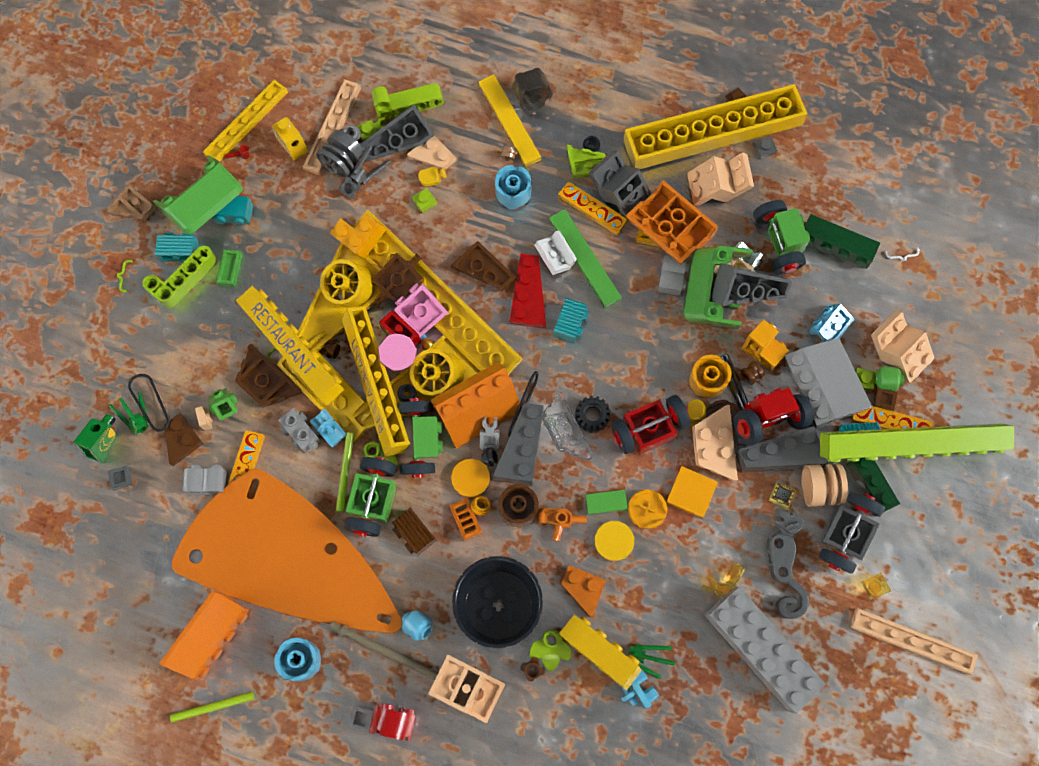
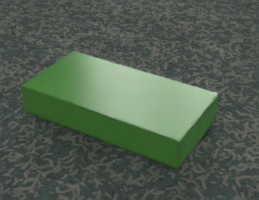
M223 249L216 279L217 285L236 287L243 255L241 251Z
M625 490L585 495L588 515L628 510Z

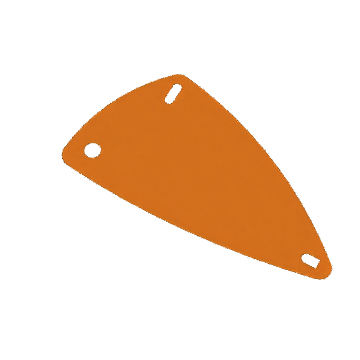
M252 469L231 482L223 489V493H218L201 510L184 534L172 559V568L175 573L228 596L277 612L331 624L334 621L342 626L345 624L348 628L383 633H396L402 625L401 618L383 585L345 535L308 500L261 469ZM254 478L259 479V485L253 499H248L247 493ZM331 542L337 545V551L333 555H329L325 551L326 545ZM195 549L200 550L203 554V558L199 563H192L189 559L191 551ZM383 613L392 616L390 623L386 624L378 621L377 615Z

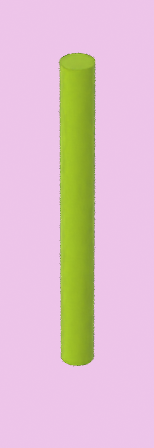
M346 433L336 511L344 512L354 433Z
M252 691L170 714V720L173 723L254 700L255 696Z

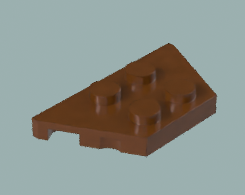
M251 343L248 345L246 358L241 363V370L238 372L235 382L262 408L302 393L301 389Z

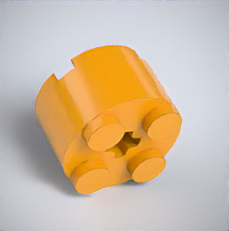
M717 355L701 357L694 364L689 376V383L695 395L704 398H715L721 395L731 380V368L727 362Z

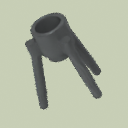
M370 145L348 177L352 178V181L355 183L366 184L369 179L389 165L391 160H388L368 176H365L366 171L361 167L372 149Z

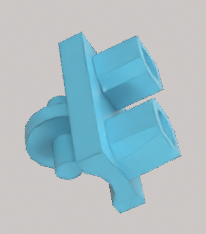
M325 409L310 420L311 424L332 448L346 437V433Z
M641 669L642 671L631 684L633 691L629 688L627 690L623 689L626 695L621 699L623 702L629 699L631 704L635 706L638 704V701L634 695H637L643 706L647 709L652 706L651 702L659 695L653 686L645 691L641 689L639 684L648 679L643 669Z

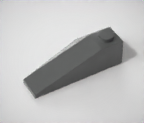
M413 105L360 145L364 152H366L370 145L372 146L366 158L368 162L421 146L435 136L418 107Z

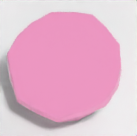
M391 334L379 346L380 362L393 371L404 370L414 362L417 349L410 337L403 334Z

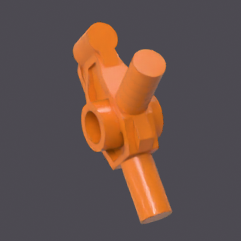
M543 508L538 513V524H551L555 526L551 540L559 542L563 528H570L572 523L587 522L586 515H572L568 509Z

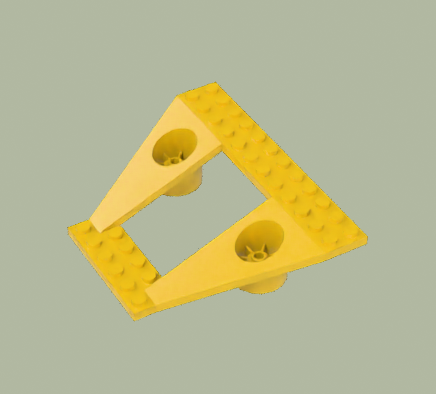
M367 209V211L364 214L369 215L377 222H379L381 225H383L385 228H387L371 211ZM361 218L354 224V227H356ZM388 228L366 258L357 255L342 242L340 243L332 262L326 266L321 274L319 289L297 333L299 337L303 336L309 342L307 346L309 349L313 348L320 355L318 358L320 362L324 360L330 366L329 372L331 374L335 373L342 380L340 385L345 390L326 405L315 395L284 357L276 364L320 411L325 409L345 433H354L353 443H356L367 429L375 427L368 402L319 351L345 330L342 318L347 308L365 306L366 310H368L376 303L374 299L381 292L372 279L396 253L400 254L407 261H410L415 256ZM420 260L415 267L417 272L425 278L422 283L448 313L434 325L443 336L427 350L418 354L413 364L404 369L390 382L397 405L401 402L398 399L397 391L404 384H410L416 389V398H421V401H430V399L497 362L505 367L509 375L523 360L508 343ZM356 274H358L359 281H355L354 279ZM356 284H358V288H357V290L355 291L354 288H355ZM341 292H343L342 301L338 298V295ZM352 292L353 295L348 298V293ZM438 357L445 358L441 364H437ZM447 363H449L450 371H446L444 368ZM446 374H450L448 382L444 380ZM430 381L433 382V391L427 387ZM442 382L445 386L438 390V383ZM405 392L404 396L409 397L411 393ZM401 414V418L410 416L408 414Z

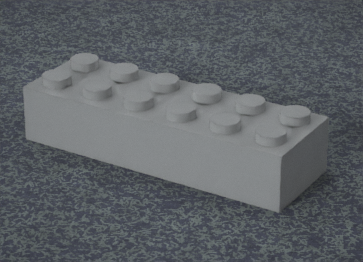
M733 587L704 614L788 712L797 714L826 685L740 587Z

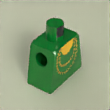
M105 414L101 421L94 418L90 419L73 443L85 457L103 463L116 439V433L111 428L116 419L109 414Z

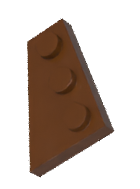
M479 241L474 243L451 264L452 268L502 292L516 281V276Z

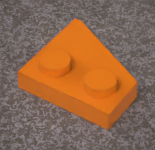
M569 565L561 585L584 609L587 615L592 618L606 580Z

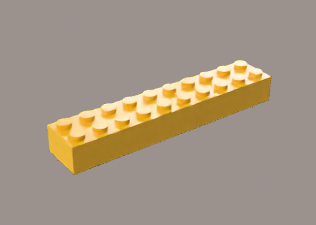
M793 84L625 129L623 142L632 167L643 169L803 125L808 114L796 85Z

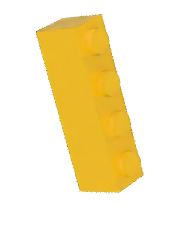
M574 614L560 631L559 635L618 685L627 690L642 671L638 665L640 662L631 654L627 657L622 653L623 648L613 641L612 644L606 640L607 636L598 628L596 631L590 627L591 623L583 616L578 618Z

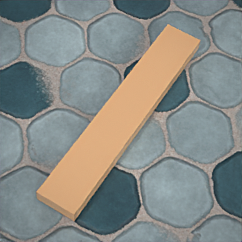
M344 79L303 165L305 171L321 175L324 166L317 159L316 153L323 144H328L327 140L334 130H342L361 90L360 84Z
M855 608L850 625L851 629L965 674L973 675L977 654L862 609Z

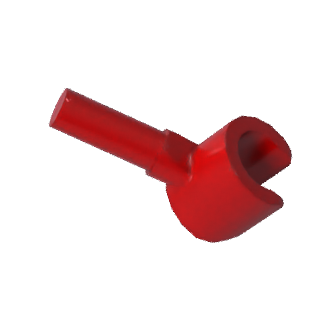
M242 145L239 151L225 154V157L241 156L243 159H248L250 157L249 152H247L249 147Z

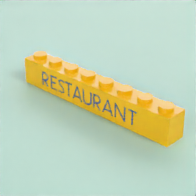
M252 285L236 302L315 395L328 405L345 390L340 385L342 380L335 373L331 374L329 372L331 368L324 360L320 362L318 359L320 355L313 348L309 349L307 347L309 342L303 336L299 337L297 335L299 331L293 324H287L289 319L282 312L278 313L276 311L278 307L273 301H267L268 295L261 288L257 290Z
M366 307L347 308L342 322L384 456L403 454L410 445L385 365L380 362L379 347Z

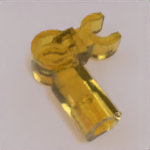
M733 562L724 580L726 584L717 583L713 576L707 575L706 579L711 581V586L702 585L701 588L704 591H713L721 599L733 587L738 586L745 567Z

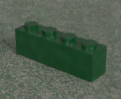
M812 214L809 215L804 225L805 231H808L810 236L808 246L819 248L824 253L833 254L839 259L850 261L861 268L867 269L870 266L880 245L878 241Z

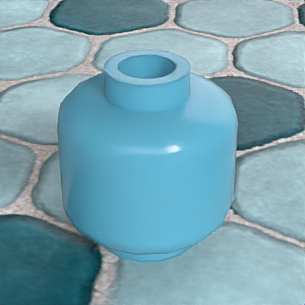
M420 610L407 612L402 618L403 632L415 641L425 640L433 630L431 618Z

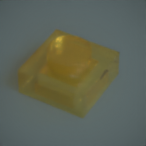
M882 573L861 581L870 600L891 592Z

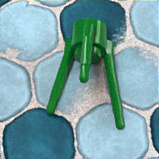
M138 392V400L146 412L142 395ZM122 398L119 401L130 417L129 421L112 404L109 405L111 410L128 426L131 433L140 434L149 428L144 415H133Z
M630 645L628 656L631 654L640 663L644 664V659L672 666L676 665L674 661L646 655V651H643L672 650L671 646ZM638 664L644 672L658 679L661 678L660 674L654 672L653 670L641 664Z

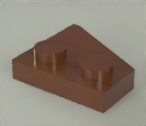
M181 413L172 418L168 428L165 429L168 460L171 466H175L204 444Z

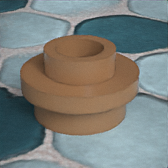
M504 146L503 149H500L502 159L515 160V156H517L515 148Z

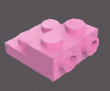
M416 283L409 289L410 294L406 298L401 296L395 302L397 306L394 310L421 337L440 321L448 311L423 283L421 285Z

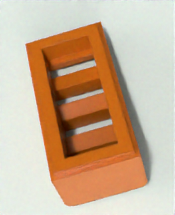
M468 498L449 505L464 542L483 534ZM463 505L467 506L466 509L456 513L455 509ZM467 512L470 513V515H468V516H466V517H464V518L459 519V517H458V516H460V515H462V514H465V513H467ZM467 520H473V522L469 524H466L464 526L461 525V523ZM472 526L476 527V529L471 530L467 533L464 532L465 529H468Z

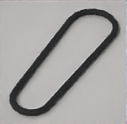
M537 371L532 374L509 427L508 437L512 433L511 430L535 375L534 384L525 403L529 402L539 377Z
M147 374L133 376L128 383L131 395L150 427L156 432L164 431L168 428L170 420L152 378ZM143 376L149 379L167 420L165 427L157 429L153 426L132 391L131 383L137 377Z

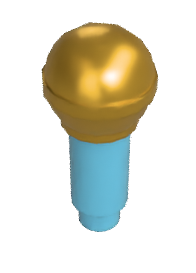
M425 334L420 337L424 350H427L434 344V341Z

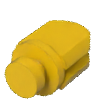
M435 166L420 170L418 178L424 187L437 185L442 182V177L443 179L447 178L445 168H441L439 171L438 167Z
M697 399L690 401L687 406L691 430L693 425L706 418L707 408L701 400Z

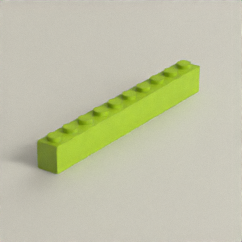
M1002 423L820 432V457L827 458L828 462H841V459L846 458L847 461H859V458L864 457L866 460H878V457L884 456V459H897V456L901 455L903 458H915V455L919 454L921 457H933V454L939 453V456H951V453L956 452L957 455H969V452L987 454V451L1005 453V450L1014 449V426Z

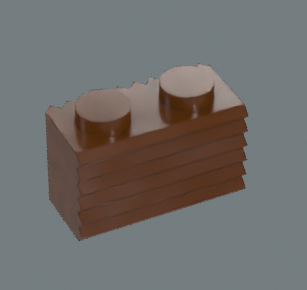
M411 508L392 522L394 525L392 531L399 539L403 537L407 543L404 546L411 554L415 552L419 556L436 542L434 536Z

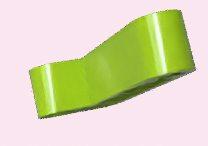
M436 83L389 95L387 89L383 86L376 87L371 91L378 119L385 117L386 120L396 118L413 105H416L420 111L439 107L444 103L440 86Z
M200 246L165 282L155 275H148L143 279L142 285L164 307L172 308L215 266L217 262L216 256L209 247Z

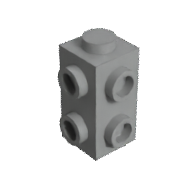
M293 408L278 420L282 424L279 428L286 436L291 435L294 439L291 443L298 451L302 449L305 453L311 452L321 442L317 437L320 433L313 425L309 427L306 424L308 419L302 411L298 413Z

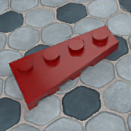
M520 253L509 324L546 329L539 255Z

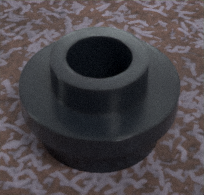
M588 136L585 138L583 148L589 149L592 152L599 151L601 144L597 137Z
M404 384L399 387L397 396L401 402H407L410 398H416L417 392L412 385ZM410 392L411 394L409 397H405L404 393Z
M485 448L481 455L482 461L488 467H493L494 464L498 463L497 453L494 448Z

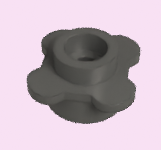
M350 177L345 178V182L339 187V191L347 195L349 199H353L355 193L360 190V184L353 182Z

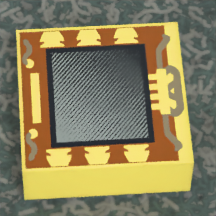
M777 482L769 501L788 509L796 490Z

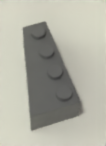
M721 263L710 300L722 306H728L733 303L743 304V302H759V300L785 299L788 296L793 280L778 274Z
M524 403L494 472V481L533 486L544 412L543 405Z
M814 426L741 448L735 454L742 473L765 472L769 470L784 471L788 469L803 470L804 465L818 464L823 468L825 464H828L827 458L820 457V440Z

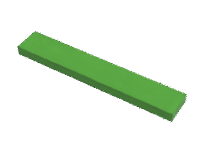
M564 209L549 217V221L554 229L560 231L575 254L577 265L604 307L606 308L621 300V295L567 211Z

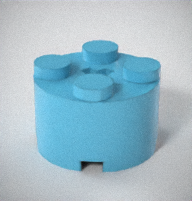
M508 165L498 171L495 178V193L498 201L508 209H514L524 205L530 199L531 177L525 168Z
M302 638L288 639L280 645L275 655V668L287 680L306 681L312 678L320 669V651L309 640ZM297 655L302 658V660L299 661L300 664L295 663Z

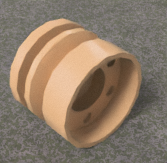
M841 463L825 464L823 469L820 464L804 465L801 482L803 497L808 507L823 506L825 500L831 506L835 505V503L836 505H844L846 503L848 484L846 472Z

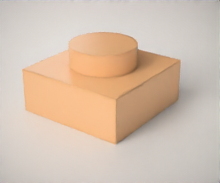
M203 406L195 408L199 426L205 431L213 429L211 424L213 422L212 413Z

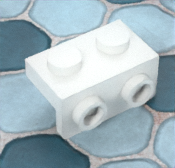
M559 230L555 231L552 237L535 243L536 249L552 275L570 270L577 260Z

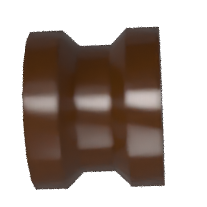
M755 361L749 363L747 368L740 370L741 376L749 385L755 384L758 378L761 379L765 376L763 369Z

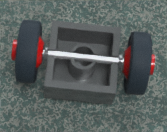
M850 492L846 501L859 511L855 512L843 505L838 507L822 542L838 549L839 552L823 548L819 554L820 559L829 563L828 567L838 572L843 570L853 574L857 564L850 561L845 555L848 554L858 560H863L880 523L865 517V514L881 517L885 509L883 505L874 501V497L865 493L861 495L856 492Z

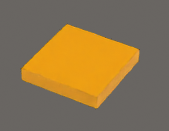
M681 466L666 503L703 519L718 482Z

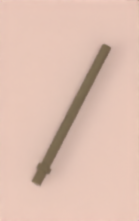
M332 621L329 629L339 633V636H345L433 680L436 679L439 673L348 629V626L345 624L342 626Z

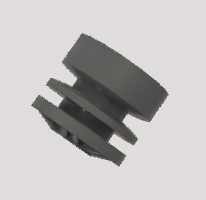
M337 129L328 138V144H323L321 149L318 150L316 157L331 173L341 178H347L354 169L353 164H358L365 152L353 137Z

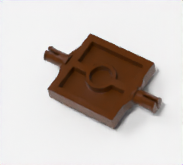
M396 253L372 279L381 292L374 299V302L379 306L386 298L391 299L394 303L401 296L406 298L410 294L409 289L416 283L420 285L425 279L417 272L415 267L422 259L417 253L410 261L405 260L400 254Z

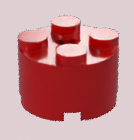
M379 702L378 707L375 706L369 733L374 734L376 730V733L381 736L411 741L416 715H414L415 710L399 707V710L396 711L393 710V705Z

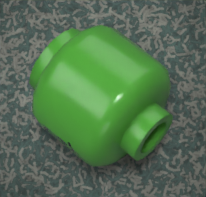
M881 366L879 370L876 369L874 384L877 385V388L896 392L899 386H903L905 376L901 375L899 368Z

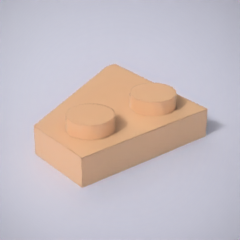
M435 136L407 154L409 160L415 159L421 161L423 165L438 167L439 170L441 168L446 170L456 162V157Z

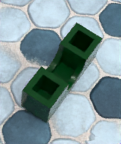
M864 457L859 458V461H849L845 464L853 479L862 482L868 495L874 497V501L885 507L884 512L900 504L875 460H866Z

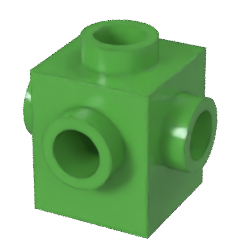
M227 388L216 390L209 396V409L213 415L216 414L220 421L238 412L236 406L238 399L233 392L229 393Z

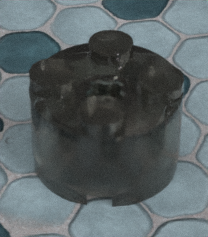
M534 68L533 70L524 73L520 72L515 75L512 89L522 109L524 107L528 111L537 110L545 106L544 102L547 99L550 101L553 91L540 68Z

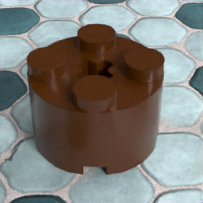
M512 484L501 493L498 507L500 515L506 524L513 527H525L535 520L538 514L539 502L536 493L527 485ZM517 502L521 503V509L515 507Z

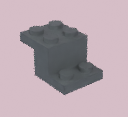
M617 150L609 153L589 172L603 201L617 205L623 217L640 201H645L652 195L640 170L625 165Z

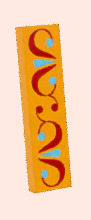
M569 181L558 193L560 199L615 235L619 234L628 219Z
M875 406L854 414L851 418L852 422L859 424L866 422L875 423L877 421L881 429L933 427L932 421Z
M245 430L228 485L243 474L255 469L265 439L264 434Z

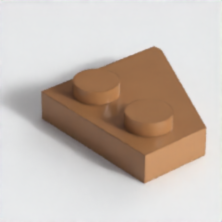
M128 184L106 211L112 215L145 221L157 207Z

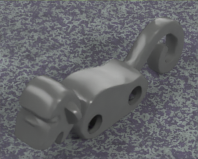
M776 508L774 515L779 520L773 521V524L779 529V532L770 536L766 541L769 572L775 582L787 583L798 593L801 603L797 610H786V604L795 605L797 602L795 598L790 596L780 598L776 606L778 613L782 617L795 619L807 612L810 603L807 591L794 580L792 572L796 553L793 535L804 527V520L795 511L789 513L788 510ZM775 539L779 542L778 548L774 545ZM780 568H782L783 570L782 577L778 573V570Z

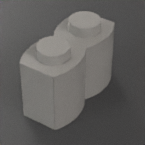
M665 253L658 292L680 296L681 290L685 291L687 280L683 278L684 274H688L689 263L685 261L680 265L669 254Z
M191 465L190 468L184 469L182 492L186 495H217L218 493H223V489L226 487L227 471L220 465H210L209 468L204 469L200 465Z

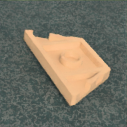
M726 405L692 426L695 461L698 467L727 477L731 481H736L738 477L730 405Z

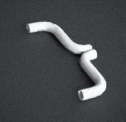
M919 247L916 248V254L906 255L904 259L901 256H888L887 251H884V254L888 259L899 258L903 262L907 261L908 257L918 256Z

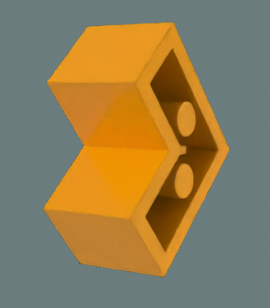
M364 214L356 227L340 218L330 234L354 253L366 258L387 228L369 215Z
M763 320L749 334L742 349L771 373L785 358L789 350L783 342L775 339L779 333L772 323Z

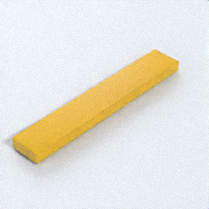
M495 75L478 81L481 90L524 166L528 167L541 161L538 150Z
M273 80L202 152L204 156L210 155L220 162L225 157V154H228L288 93L287 88Z

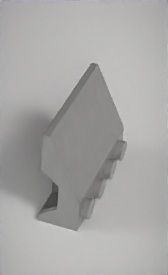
M839 338L805 347L785 355V363L799 393L804 395L812 406L814 414L813 423L816 430L840 418L849 417L872 408Z

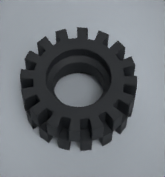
M590 396L588 399L585 397L576 407V423L578 422L579 428L582 427L585 432L588 430L589 433L593 431L597 433L608 425L611 413L609 405L605 403L604 399L600 400L598 396L596 398ZM589 408H596L600 412V418L596 421H590L586 418L585 412Z

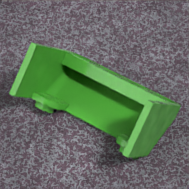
M210 155L206 157L209 161L204 165L203 172L205 174L178 197L168 195L162 199L161 203L156 199L153 201L168 220L186 235H190L198 230L243 190V187L233 175Z
M715 246L699 248L694 252L684 308V317L687 321L732 329H739L742 322L722 319L723 308L720 304L709 302L715 265H720L721 263L728 264L732 257L750 260L753 250Z

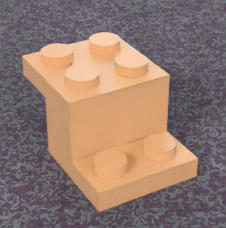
M741 153L729 161L713 156L687 172L693 205L700 206L710 199L726 203L754 187L748 156L745 153Z
M895 310L871 334L880 360L899 368L901 375L905 376L904 382L909 384L934 359L926 332L908 326L902 311Z
M447 655L428 694L487 723L505 684Z

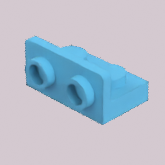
M830 304L823 309V313L812 323V327L808 332L811 335L817 334L823 342L836 338L840 339L854 321V318L841 304Z

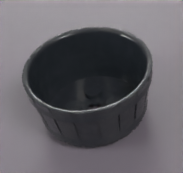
M505 556L486 557L470 565L462 573L463 575L459 577L452 596L453 614L459 628L473 642L489 648H506L516 645L527 638L537 626L543 609L542 590L536 576L523 563ZM498 599L501 600L502 604H505V607L501 608L500 611H496V607H493V603H497Z

